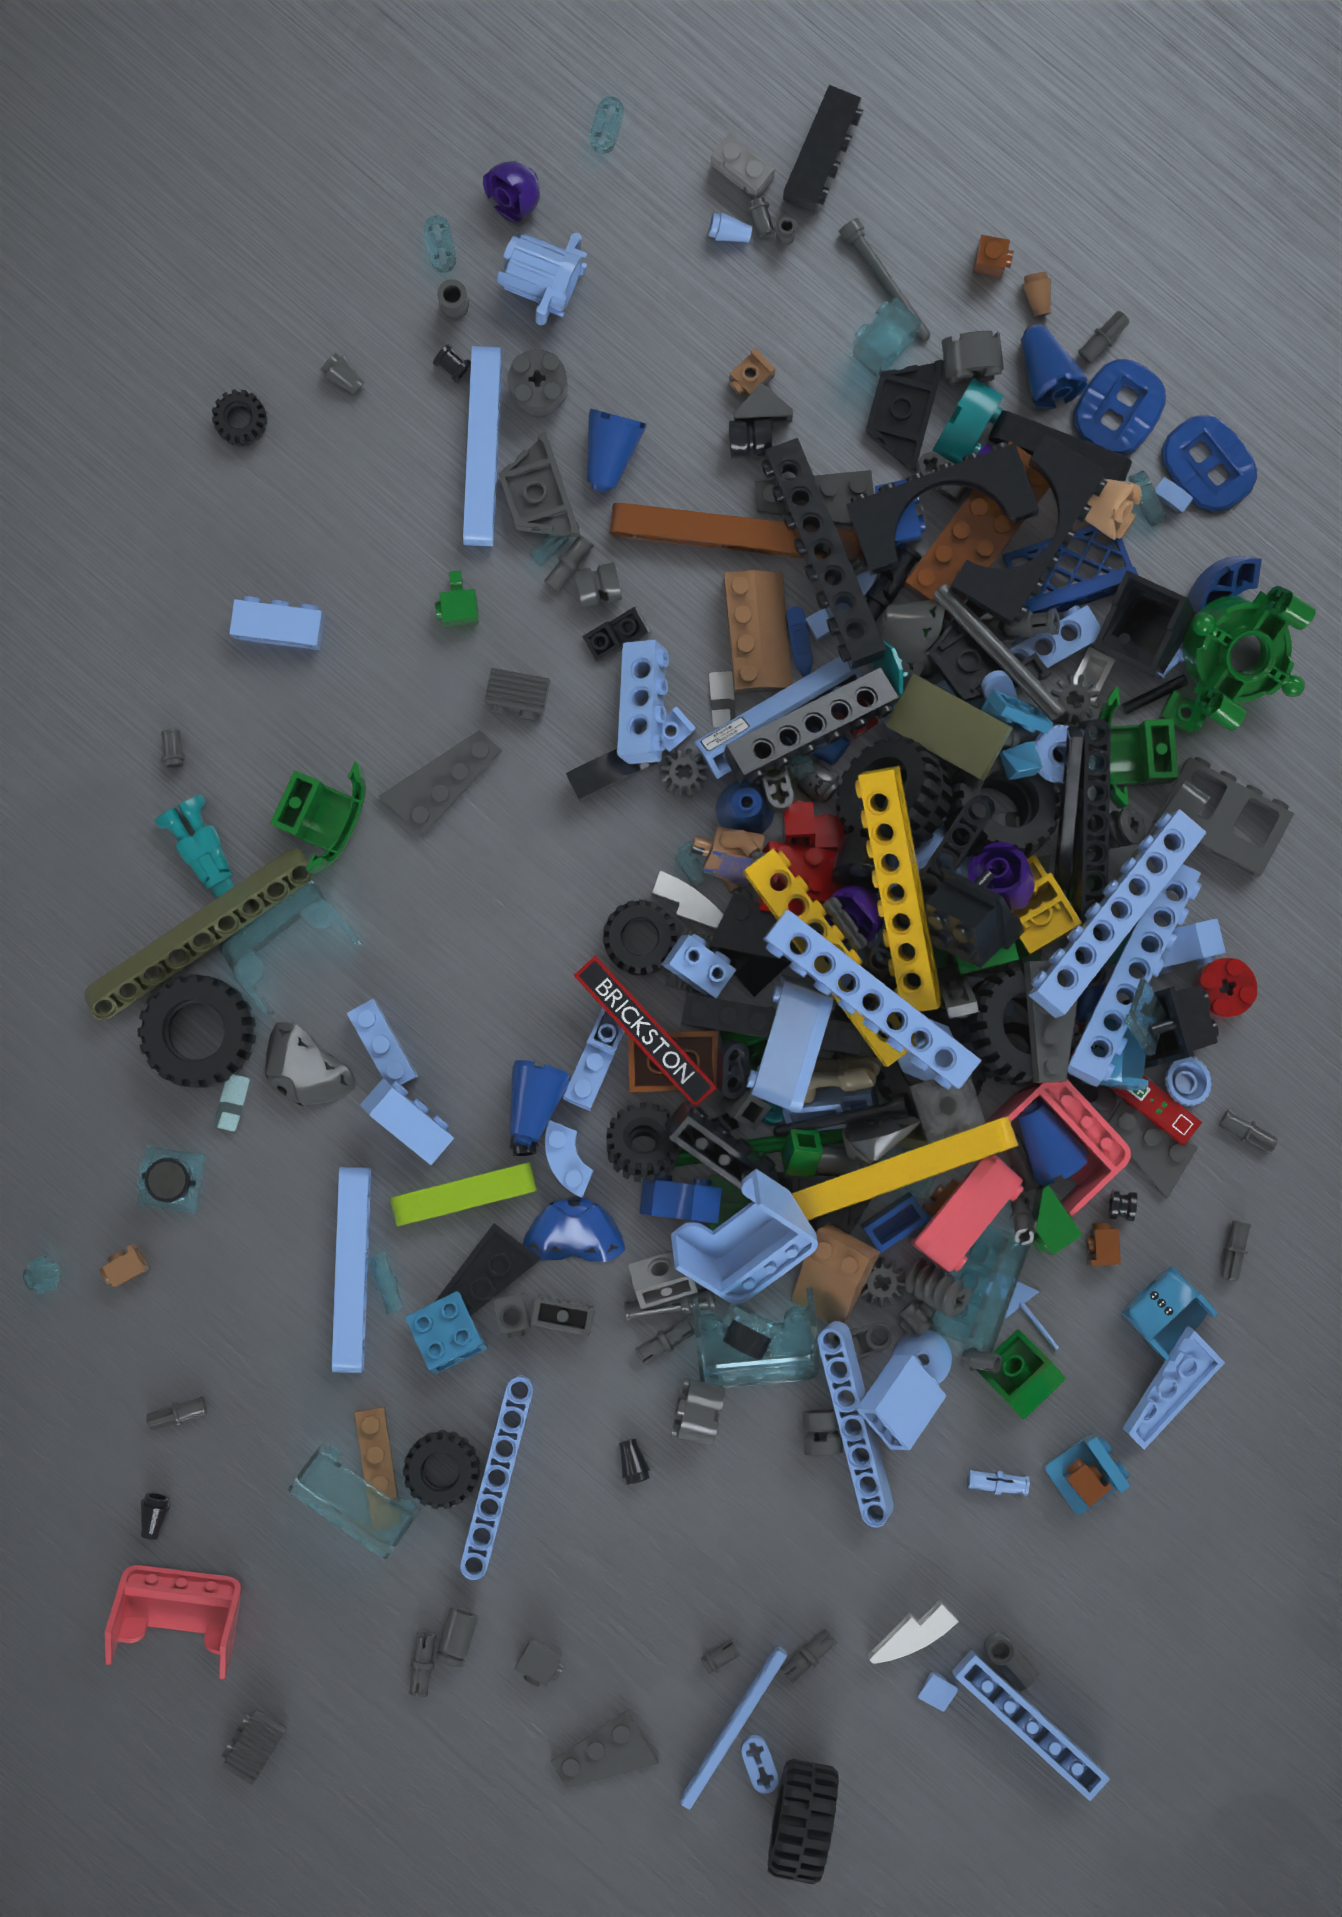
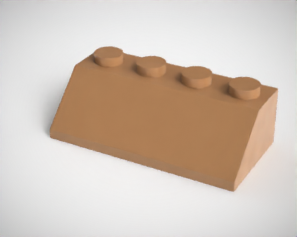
M760 570L725 572L724 586L734 693L746 694L779 691L787 688L793 682L782 573Z

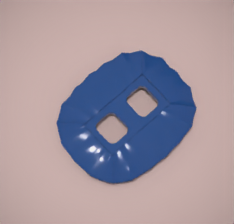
M1129 359L1111 361L1096 373L1079 398L1073 412V427L1082 440L1123 456L1133 453L1153 431L1166 404L1165 387L1155 373L1136 361ZM1123 386L1129 387L1138 394V398L1132 406H1127L1117 399V394ZM1107 410H1111L1122 417V423L1117 430H1111L1101 423V418Z
M1197 415L1190 417L1179 424L1167 436L1161 449L1163 465L1168 470L1171 479L1193 497L1192 501L1199 509H1205L1212 513L1229 510L1251 493L1256 483L1257 467L1251 453L1236 433L1226 423L1214 416ZM1199 442H1203L1211 451V455L1201 463L1196 462L1189 453L1190 449ZM1217 465H1222L1229 473V478L1220 485H1215L1208 477V472Z

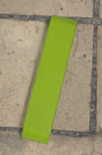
M528 1162L389 1199L396 1227L535 1192L537 1187L531 1163Z

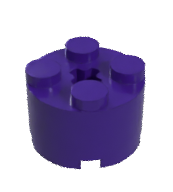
M1007 842L991 843L983 847V852L977 857L974 855L969 862V880L974 882L985 870H989L994 875V879L985 888L1001 895L1010 911L1025 908L1033 894L1035 879L1024 853L1018 850L1015 845Z

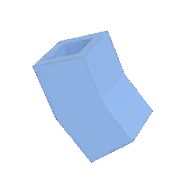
M1166 477L1161 480L1153 491V497L1165 504L1176 514L1183 513L1193 499L1191 495Z

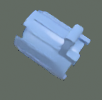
M517 233L516 237L513 236L505 250L503 257L506 258L504 265L506 272L498 271L497 284L503 286L507 291L540 303L536 308L535 318L538 325L546 324L550 313L564 318L566 313H563L572 297L579 276H583L586 271L587 264L583 263V257L587 259L588 253L580 251L582 237L579 233L571 234L566 249L525 233L523 235Z

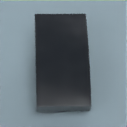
M633 607L610 622H604L582 637L596 662L623 649V643L636 642L651 633L639 609Z

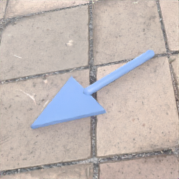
M995 1271L1004 1318L1006 1319L1017 1309L1021 1308L1055 1351L1058 1350L1059 1346L1025 1305L1027 1301L1040 1291Z

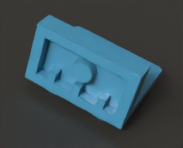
M994 689L981 708L985 713L1006 724L1023 727L1033 733L1038 730L1048 734L1053 726L1051 720L1039 707Z
M457 1291L405 1318L429 1371L434 1375L489 1349L484 1338L478 1333L461 1294Z

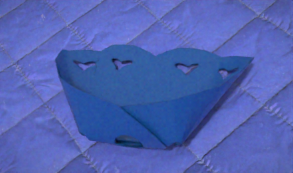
M570 1197L549 1203L535 1218L526 1232L523 1245L541 1257V1260H562L575 1256L587 1261L608 1262L625 1250L623 1236L614 1219L599 1204L595 1206V1202L584 1197ZM568 1202H580V1205L572 1207ZM534 1243H536L540 1251H537L535 1248H530L529 1245H533ZM611 1244L618 1246V1248H613L609 1253L607 1252ZM554 1246H556L559 1249H562V1251L554 1250L553 1252H550V1250H552ZM591 1247H593L597 1254L593 1253L592 1251L586 1252L585 1250H588Z

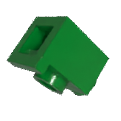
M1174 690L1169 694L1157 720L1174 719L1175 730L1189 736L1194 729L1197 731L1201 729L1206 716L1195 709V701ZM1182 708L1190 711L1189 718L1182 717Z

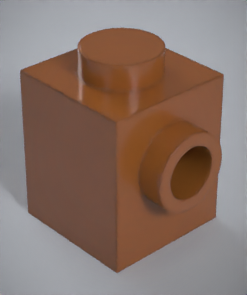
M981 235L973 273L1002 278L1005 267L1010 268L1014 250H1009L1010 240Z

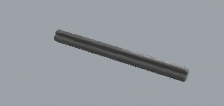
M947 584L941 585L933 594L936 600L1050 720L1058 719L1065 711L1064 707Z

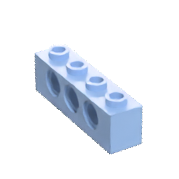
M657 640L623 643L617 755L628 764L659 762L662 758V751L665 749L663 723L666 722L667 714L664 707V695L668 692L665 674L666 667L669 665V654L667 649ZM650 670L648 675L643 678L644 673ZM648 698L646 704L641 706L643 700ZM647 725L646 730L640 734L641 729Z

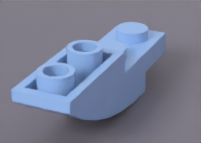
M603 1007L563 1096V1100L589 1111L625 1032Z

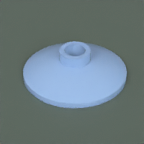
M927 1330L919 1337L914 1332L909 1336L907 1334L903 1335L896 1343L893 1355H913L918 1358L919 1355L926 1354L929 1360L922 1367L938 1383H941L948 1375L952 1364V1354L946 1340L932 1330Z

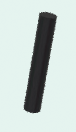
M1182 674L1123 703L1122 708L1126 714H1129L1170 694L1174 690L1176 691L1188 685V679L1185 674Z

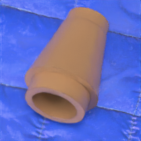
M1038 272L1024 276L1025 283L1022 286L1034 317L1051 314V278H1048L1047 272Z

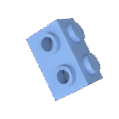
M681 935L661 965L705 997L717 999L736 971L735 968L729 965L731 960L718 951L714 954L706 948L708 943L698 935Z

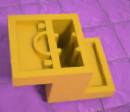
M1036 855L1027 859L1035 879V888L1029 899V904L1023 909L1011 911L1017 914L1024 927L1025 932L1019 939L1029 955L1036 953L1070 933L1077 925L1082 926L1081 920L1052 873H1046Z

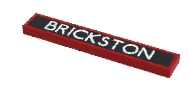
M596 955L573 975L693 1106H698L717 1088Z

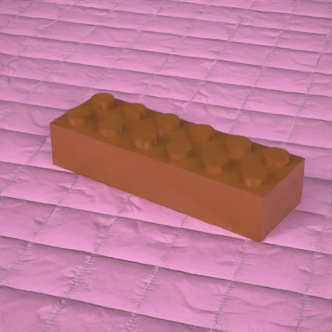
M1016 445L1038 504L1050 487L1044 478L1028 465L1031 455ZM973 490L907 578L903 588L920 601L936 600L933 595L934 592L943 584L951 587L952 582L966 560L991 568L1026 520L1010 525L1003 511L992 499L977 490ZM957 595L963 602L966 601V599ZM945 609L944 618L950 622L953 616Z

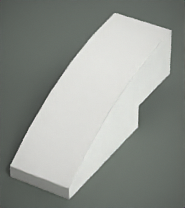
M1089 646L1073 676V683L1077 684L1078 677L1082 674L1084 675L1083 687L1091 680L1095 683L1088 690V693L1093 691L1100 692L1115 659ZM1076 691L1070 692L1071 697L1067 696L1066 702L1072 703L1074 707L1080 706L1079 701L1083 702V695H1078ZM1097 697L1090 698V701L1095 702ZM1067 712L1058 719L1051 720L1052 723L1064 722L1067 726L1079 725L1076 715L1072 716L1070 724L1065 722ZM1083 712L1081 716L1083 721H1085L1087 715Z
M659 872L652 895L678 904L677 917L716 930L723 917V913L692 886L667 873Z
M939 1600L919 1621L909 1613L868 1654V1658L873 1664L912 1654L943 1636L959 1621Z

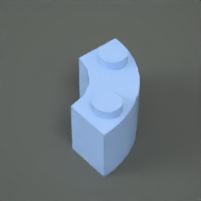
M1218 918L1175 928L1173 934L1177 935V938L1171 950H1164L1160 958L1165 963L1159 975L1173 972V965L1197 960L1199 966L1215 961V955L1226 953ZM1142 942L1141 946L1144 951L1148 953L1155 952V948L1150 942Z
M549 1120L545 1135V1151L549 1166L558 1181L566 1189L583 1198L594 1169L586 1165L578 1154L576 1145L578 1131Z

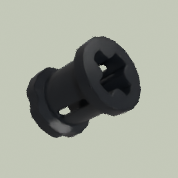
M448 343L436 355L433 365L442 367L452 376L454 382H458L469 370L471 362L468 359L464 360L452 350L453 346Z

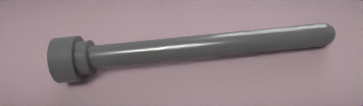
M855 218L845 224L839 230L843 239L846 242L849 241L851 245L855 244L919 338L924 341L930 338L929 330L864 238L865 233L863 229L865 227L860 220Z

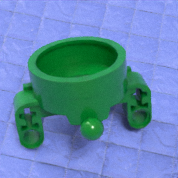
M1281 586L1273 587L1267 595L1260 591L1254 600L1243 596H1227L1214 600L1203 607L1190 622L1183 641L1184 663L1189 675L1197 683L1192 690L1198 694L1194 703L1195 709L1227 730L1233 731L1242 724L1246 716V709L1237 702H1248L1264 695H1273L1281 687L1286 696L1296 697L1301 695L1305 689V682L1301 676L1291 674L1294 662L1291 658L1292 641L1288 626L1290 625L1298 630L1306 628L1315 616V607L1292 591ZM1247 635H1254L1261 647L1257 662L1245 671L1234 670L1230 663V653L1234 644Z

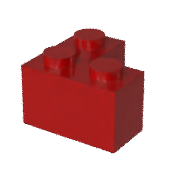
M793 801L790 807L783 812V843L837 851L840 838L844 835L843 825L840 823L838 815L822 814L814 817L813 802L805 803L803 801Z

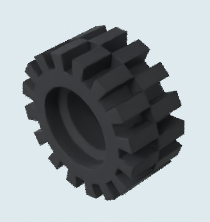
M236 389L231 390L232 393L229 395L225 392L222 394L224 398L221 400L218 398L215 402L216 408L213 407L212 409L214 415L212 422L220 437L229 444L233 445L235 443L237 446H243V443L251 445L254 439L258 441L261 438L260 433L265 432V424H267L266 411L260 400L253 393L249 394L246 390L242 389L241 392H238ZM239 407L247 409L251 415L247 426L234 428L229 424V415L232 410Z

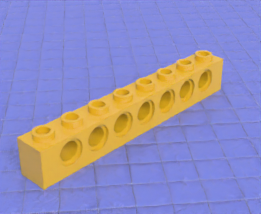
M895 766L866 771L858 775L859 780L855 782V788L858 798L863 800L864 810L861 811V821L864 829L868 828L870 838L866 842L868 856L873 858L875 870H872V880L874 887L879 888L881 899L878 900L877 906L879 916L885 919L886 929L883 930V940L885 946L890 947L892 959L888 961L891 977H895L897 984L894 992L919 1012L938 1009L943 1002L900 767ZM876 794H883L887 798V808L882 809L875 804ZM881 824H888L892 827V838L882 836L880 832ZM887 854H894L898 858V868H891L887 865L885 860ZM892 884H899L903 887V898L895 897L892 894ZM897 914L907 915L910 920V926H900L896 920ZM902 944H911L915 948V956H906L902 951ZM908 973L917 974L920 977L921 985H911L907 979Z
M773 848L742 871L777 920L788 909V903L791 899H799L803 903L804 909L797 917L807 925L810 923L819 925L821 935L859 965L863 963L853 949L848 951L842 941L845 937L835 924L830 926L825 920L824 916L827 915V912L818 900L812 902L806 894L809 888L799 875L794 877L788 867L791 866V863L782 851L777 853ZM774 874L783 876L786 881V886L782 891H775L770 885V879ZM794 937L792 941L799 951L803 953L805 950L804 940L800 937ZM818 956L814 961V968L819 973H825L829 969V964L825 961L824 956ZM842 975L838 980V986L842 991L849 992L850 990L846 989L842 984ZM871 993L866 994L864 997H871L876 1008L878 1003L876 996ZM832 994L837 1003H839L840 999ZM843 1009L883 1066H890L907 1053L904 1049L901 1053L886 1043L888 1038H882L878 1032L875 1034L862 1024L864 1018L857 1012L851 1015ZM896 1012L890 1013L887 1017V1021L892 1025L893 1030L901 1025V1022L895 1015L897 1014ZM915 1032L911 1036V1043L914 1047L917 1046L913 1040L917 1037Z

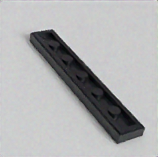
M1069 726L1067 728L1062 781L1063 792L1061 793V810L1054 878L1067 899L1069 896L1083 735L1079 726Z

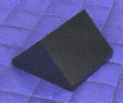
M725 949L718 950V952L731 960L729 965L736 969L733 975L753 997L792 963L751 954L736 953Z

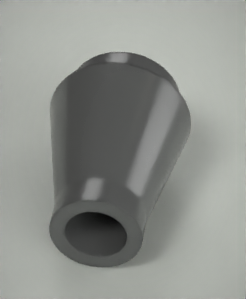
M336 352L320 369L325 373V378L348 390L352 395L365 383L345 356H340Z

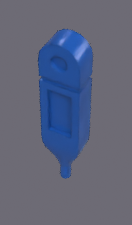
M794 606L788 610L786 619L789 627L794 663L800 674L805 677L811 672L813 657L804 610Z

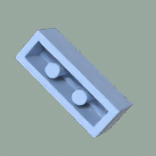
M243 596L242 600L234 599L229 634L233 639L320 650L325 615L322 611L318 610V606L312 604H301V607L297 608L290 607L289 602L272 600L271 604L260 603L259 598Z
M371 999L347 1013L382 1078L391 1085L397 1081L400 1085L404 1086L419 1077L375 999Z
M383 1078L360 1106L369 1116L432 1165L454 1139L447 1131L450 1125L438 1115L434 1118L430 1117L427 1114L430 1109L419 1099L415 1098L413 1102L408 1099L406 1095L409 1092L397 1081L391 1085Z

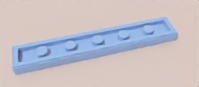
M778 1645L774 1647L680 1796L682 1806L690 1810L785 1661L787 1652Z

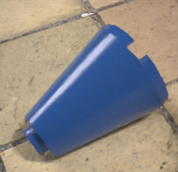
M1033 325L1024 331V335L1021 337V345L1032 401L1036 408L1040 410L1057 408L1055 402L1064 399L1066 404L1081 395L1088 386L1086 382L1088 381L1087 376L1046 326Z
M590 409L587 482L592 483L591 489L608 493L609 488H616L646 429L647 423Z
M748 781L742 785L739 782L732 783L722 791L717 800L716 815L721 827L762 834L773 821L774 812L767 807L761 785L756 782L751 784ZM741 802H749L752 806L745 808Z
M515 1060L512 1067L509 1134L514 1136V1142L531 1146L532 1142L539 1141L566 1091L571 1077L565 1071L544 1064V1067L534 1066V1061Z
M1034 1099L1017 1116L1033 1177L1038 1184L1055 1183L1053 1178L1061 1174L1066 1179L1079 1171L1088 1162L1086 1156H1089L1087 1149L1044 1101H1036Z

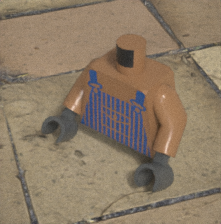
M721 826L717 827L711 840L695 835L690 852L706 856L703 866L704 872L721 879L730 894L735 892L753 901V896L750 892L741 890V888H746L749 882L742 871L766 854L762 853L765 835Z

